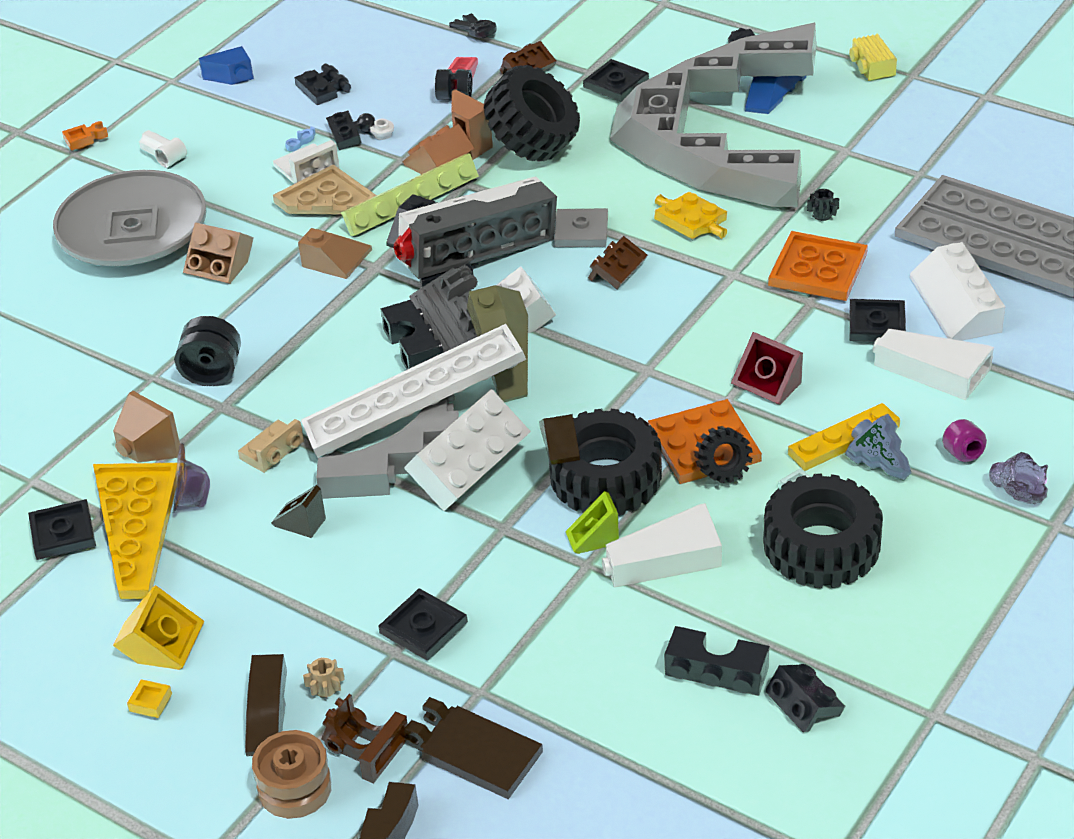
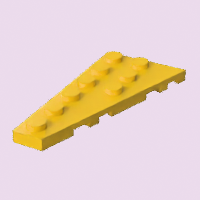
M93 464L120 599H143L154 586L180 474L179 464Z

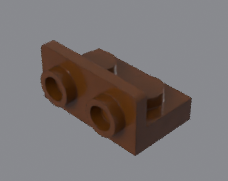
M538 41L534 44L529 43L515 53L510 52L502 59L500 72L504 74L507 70L521 65H530L533 68L538 67L543 69L544 72L554 67L557 61L542 41Z
M623 236L617 243L612 241L603 252L605 254L603 257L598 255L590 265L592 272L588 279L593 281L599 275L618 290L645 261L648 255Z

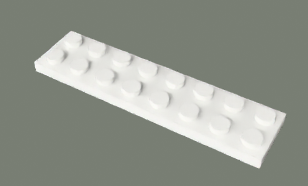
M504 324L301 419V422L318 458L325 454H330L337 448L350 442L358 441L371 432L383 429L403 417H409L414 412L429 405H434L454 393H460L471 385L488 380L505 369L513 368L518 363L525 361L526 358L508 326Z

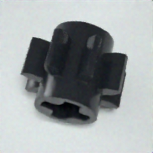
M818 189L814 194H810V200H807V211H813L812 217L817 220H829L832 216H836L840 199L834 198V193L829 189Z

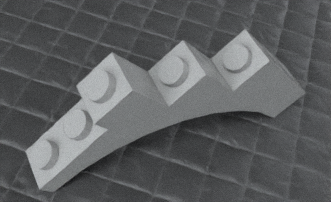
M454 394L434 405L423 408L416 418L402 430L379 443L342 455L319 457L316 479L317 485L321 488L322 498L390 495L391 483H396V475L409 474L404 467L459 418V412L454 411V404H449V402L455 400Z

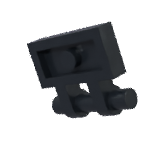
M327 63L321 66L323 71L321 73L314 69L294 77L295 85L317 106L338 98L337 92L341 90L348 92L351 89L349 80L344 75L339 74V71L333 65Z

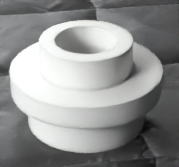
M384 118L377 119L374 122V126L370 127V131L375 139L386 140L392 136L394 124Z

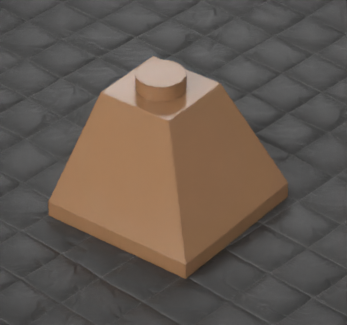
M311 228L298 242L302 267L347 279L372 251L371 245Z
M131 391L126 398L113 429L117 451L122 456L129 457L138 463L173 459L182 456L173 412L139 393Z

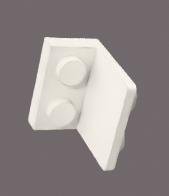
M332 140L318 146L312 143L273 160L274 167L294 184L333 164L340 169L337 145Z

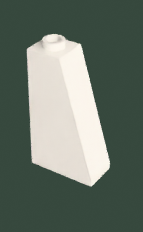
M888 329L881 338H877L873 346V353H875L874 366L963 400H967L991 370L994 347L989 345Z
M706 503L606 544V557L602 558L604 575L611 577L614 588L722 567V544Z

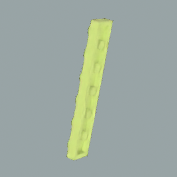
M470 153L464 154L341 212L350 236H355L395 217L398 207L412 194L431 200L479 177Z

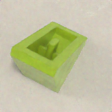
M604 491L565 531L575 553L580 554L605 548L606 544L619 539L618 512L609 493Z

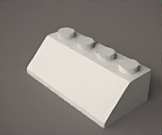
M963 242L937 247L910 273V279L948 339L964 341L1002 333L1006 307Z

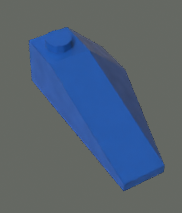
M807 76L753 77L745 105V112L769 114L783 101V96L787 92H792L795 89V84L798 81L802 82Z

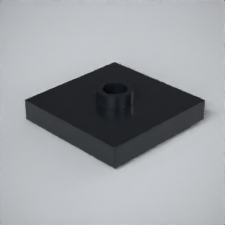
M610 59L583 80V87L622 102L637 85L649 80V73Z
M850 299L849 341L875 342L888 329L906 331L905 300Z
M87 499L28 512L36 560L96 546Z
M418 588L380 623L378 628L379 633L428 661L468 622L467 614Z

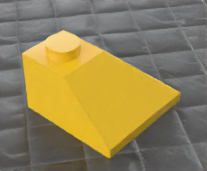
M155 585L124 622L113 646L137 664L180 670L188 658L204 620Z

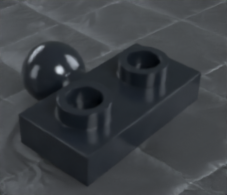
M349 110L337 112L332 116L326 117L339 151L362 143L358 130L370 132V127L374 126L376 121L372 114L363 113L358 117L357 121L353 122Z

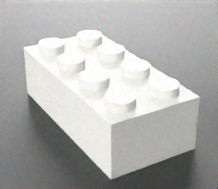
M491 389L421 450L404 469L438 506L445 511L531 431Z

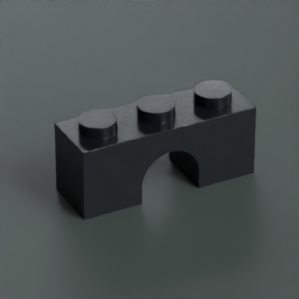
M411 299L380 308L383 330L392 345L399 343L401 361L406 370L444 353L440 340H435L431 325L425 324L421 309H416Z
M675 626L664 653L665 675L676 679L689 680L708 686H716L759 696L769 669L770 646L738 639L735 648L730 653L715 655L706 650V632Z

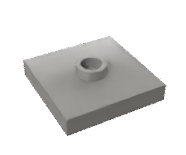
M608 208L557 209L555 247H606Z

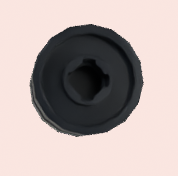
M437 69L435 75L436 99L451 100L452 91L455 89V80H457V90L472 97V71L458 69L453 73L451 69Z

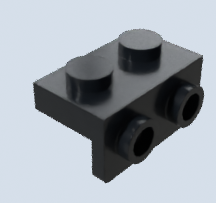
M806 664L779 665L766 688V693L802 732H809L817 718L838 717L845 708V705L837 698L836 692L829 686H826L816 676V671Z

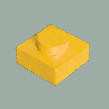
M141 679L127 702L129 712L159 718L172 695L170 685Z

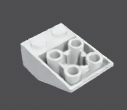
M521 266L497 284V286L520 291L528 313V333L536 331L556 316V313L537 284Z

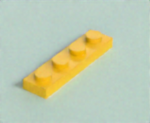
M880 403L789 445L788 455L804 471H807L845 453L854 440L851 436L852 431L863 420L869 419L873 423L881 416L889 414L897 424V428H899L900 418L884 403Z

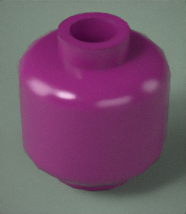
M958 419L945 429L942 442L944 448L957 460L972 462L983 454L987 439L985 433L972 421Z

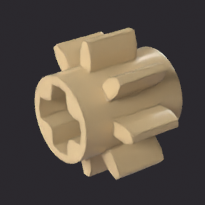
M321 657L314 660L311 664H307L308 673L304 674L303 678L305 687H310L312 696L318 695L327 698L335 694L336 691H341L340 682L344 681L345 677L343 668H338L336 659L331 660Z

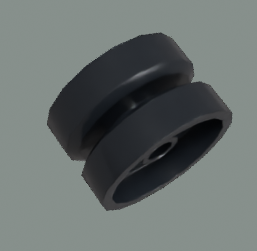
M199 316L191 319L183 327L174 357L176 369L182 377L197 385L217 386L226 383L232 377L241 347L240 334L232 324L215 316Z

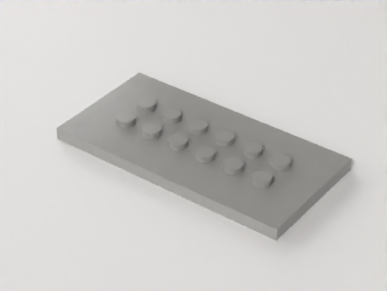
M941 175L895 227V237L933 250L940 246L963 242L977 265L1074 297V217Z

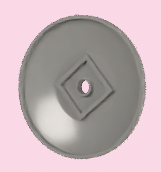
M160 170L123 171L95 179L71 193L61 203L55 213L53 230L56 241L61 249L80 261L101 266L136 265L164 257L191 240L195 222L204 224L206 203L201 190L192 181L180 175Z

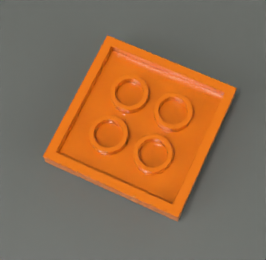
M791 231L769 275L768 286L847 301L867 256L868 245Z
M728 399L648 420L649 426L651 425L658 433V438L661 441V453L679 484L708 477L697 466L695 461L698 458L694 456V451H699V448L696 447L697 441L702 443L704 440L701 438V435L703 433L709 435L708 430L711 428L718 430L717 426L732 428L748 439L750 442L748 446L753 451V453H749V456L753 459L752 463L747 462L746 466L762 462L760 449ZM722 444L715 450L714 460L717 465H725L732 459V447L729 444Z

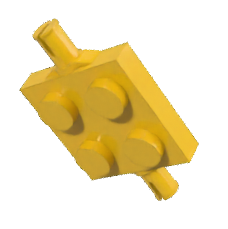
M687 192L674 200H670L661 194L656 197L655 204L661 207L655 210V220L691 239L706 233H712L721 239L726 236L727 229L719 226V224L727 220V211L716 204L710 203L691 192Z

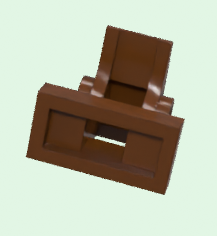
M348 694L344 700L339 697L334 703L338 708L329 709L325 714L326 718L322 724L326 728L321 739L331 752L341 753L359 761L362 779L374 784L406 743L405 739L408 734L404 732V728L408 724L407 716L395 711L384 725L376 726L366 721L367 717L362 710L354 707L351 694ZM361 737L370 741V743L363 745L355 742V740Z

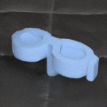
M311 126L310 129L297 131L298 139L290 138L286 140V150L296 151L302 145L311 142L316 135L315 128Z

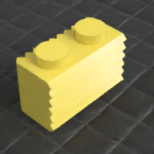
M873 34L871 36L867 35V37L863 36L862 38L858 37L852 40V48L849 50L851 61L857 64L860 73L864 74L868 81L896 75L897 58L879 34L875 36Z

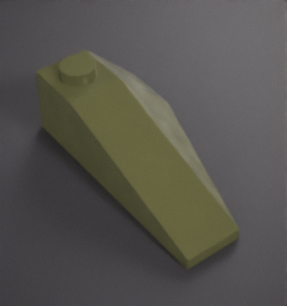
M497 285L470 291L467 308L477 337L506 324L526 358L525 361L518 363L515 367L505 369L492 376L497 395L503 402L527 397L528 313L520 291Z

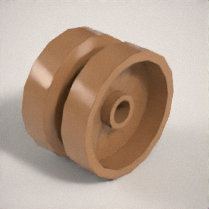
M300 730L281 731L269 736L257 747L252 757V770L257 783L258 797L264 809L274 816L291 819L301 818L314 813L326 803L332 791L331 775L326 749L320 739L309 732Z

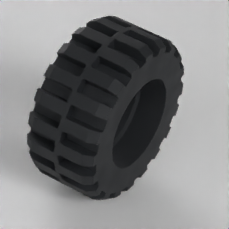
M521 65L507 70L488 91L484 100L485 119L489 121L488 127L495 133V138L498 141H502L506 149L514 151L515 155L520 158L526 157L529 161L537 160V162L555 158L576 136L580 127V113L577 112V103L573 102V96L570 91H566L565 85L561 81L555 80L552 74H546L543 72V69L538 67L533 68L530 65Z
M601 408L594 409V412L587 413V411L579 413L578 417L573 418L580 460L550 465L549 462L553 491L564 504L567 503V506L575 511L582 510V513L604 491L609 493L618 516L624 515L628 510L633 512L639 509L641 503L646 504L653 497V494L658 491L660 481L662 480L661 441L658 438V433L643 418L639 417L637 419L634 413L628 411L622 413L619 409L612 408L610 411H603ZM601 459L621 461L612 465H595L590 463Z
M822 473L814 474L813 477H806V475L797 477L796 481L792 482L790 480L784 483L781 489L778 488L766 503L763 531L765 555L777 571L781 569V574L789 580L791 578L796 579L797 584L806 586V583L812 584L814 588H823L824 585H831V588L840 587L844 582L847 584L853 583L858 580V576L863 577L879 559L883 526L882 510L879 508L876 498L873 495L870 496V492L862 485L858 487L857 483L849 478L843 480L840 479L839 475L831 474V477L822 476ZM812 526H828L842 532L832 535H819L804 529Z

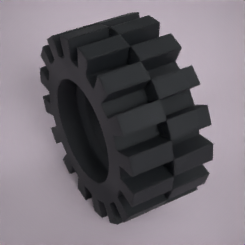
M717 426L718 430L711 428L708 430L709 435L705 433L701 435V438L704 439L702 443L697 441L696 447L699 448V451H694V456L698 458L695 462L701 468L700 471L713 480H717L720 483H725V480L729 483L735 482L734 477L738 479L743 477L740 473L742 470L745 472L749 470L746 463H752L753 458L749 456V453H753V451L748 446L750 442L743 437L744 435L732 428H725L723 426ZM722 444H729L733 449L732 459L725 465H717L714 460L715 450Z

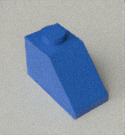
M243 46L198 58L203 80L234 85L254 79L251 59Z

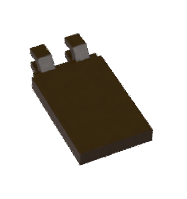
M431 697L422 705V709L426 711L423 716L424 721L435 726L434 729L430 731L426 725L412 719L404 728V732L408 734L405 739L406 744L422 751L423 760L508 800L543 753L542 743L458 705L456 708L451 706L448 709L444 702Z

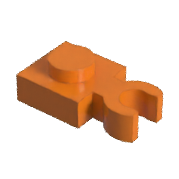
M102 121L95 122L89 127L83 124L62 131L63 138L71 151L83 149L88 145L94 144V139L108 137L107 128L103 126Z

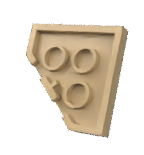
M333 164L273 194V200L277 206L288 214H341V212L377 195Z

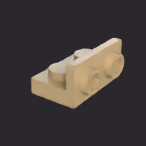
M294 419L287 425L280 420H276L238 450L239 459L265 473L304 441L301 422Z

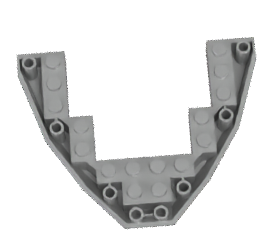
M816 23L738 39L687 59L637 85L616 107L610 140L649 167L699 190L771 207H798L802 176L800 150H728L727 133H684L691 92H739L741 76H813L817 47Z

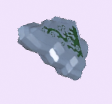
M889 414L881 416L873 423L869 419L863 420L854 428L851 434L854 440L845 452V455L854 463L859 464L863 462L871 469L882 468L889 476L905 480L912 474L908 458L900 450L902 440L896 433L898 426Z

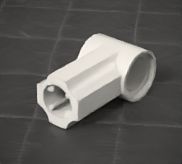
M150 130L142 133L139 141L140 148L154 155L161 166L168 168L187 156L186 146L179 138L175 137L169 140Z

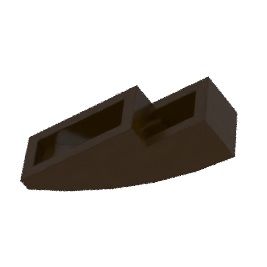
M284 654L251 656L246 709V756H253L257 747L265 739L283 730L286 706L284 692L287 677Z
M388 782L382 808L367 809L359 839H405L413 824L419 806L416 784Z

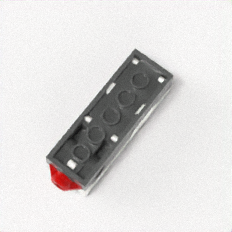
M535 176L399 213V237L394 243L395 255L418 279L452 268H459V266H464L469 262L470 264L552 241L555 235L557 196Z

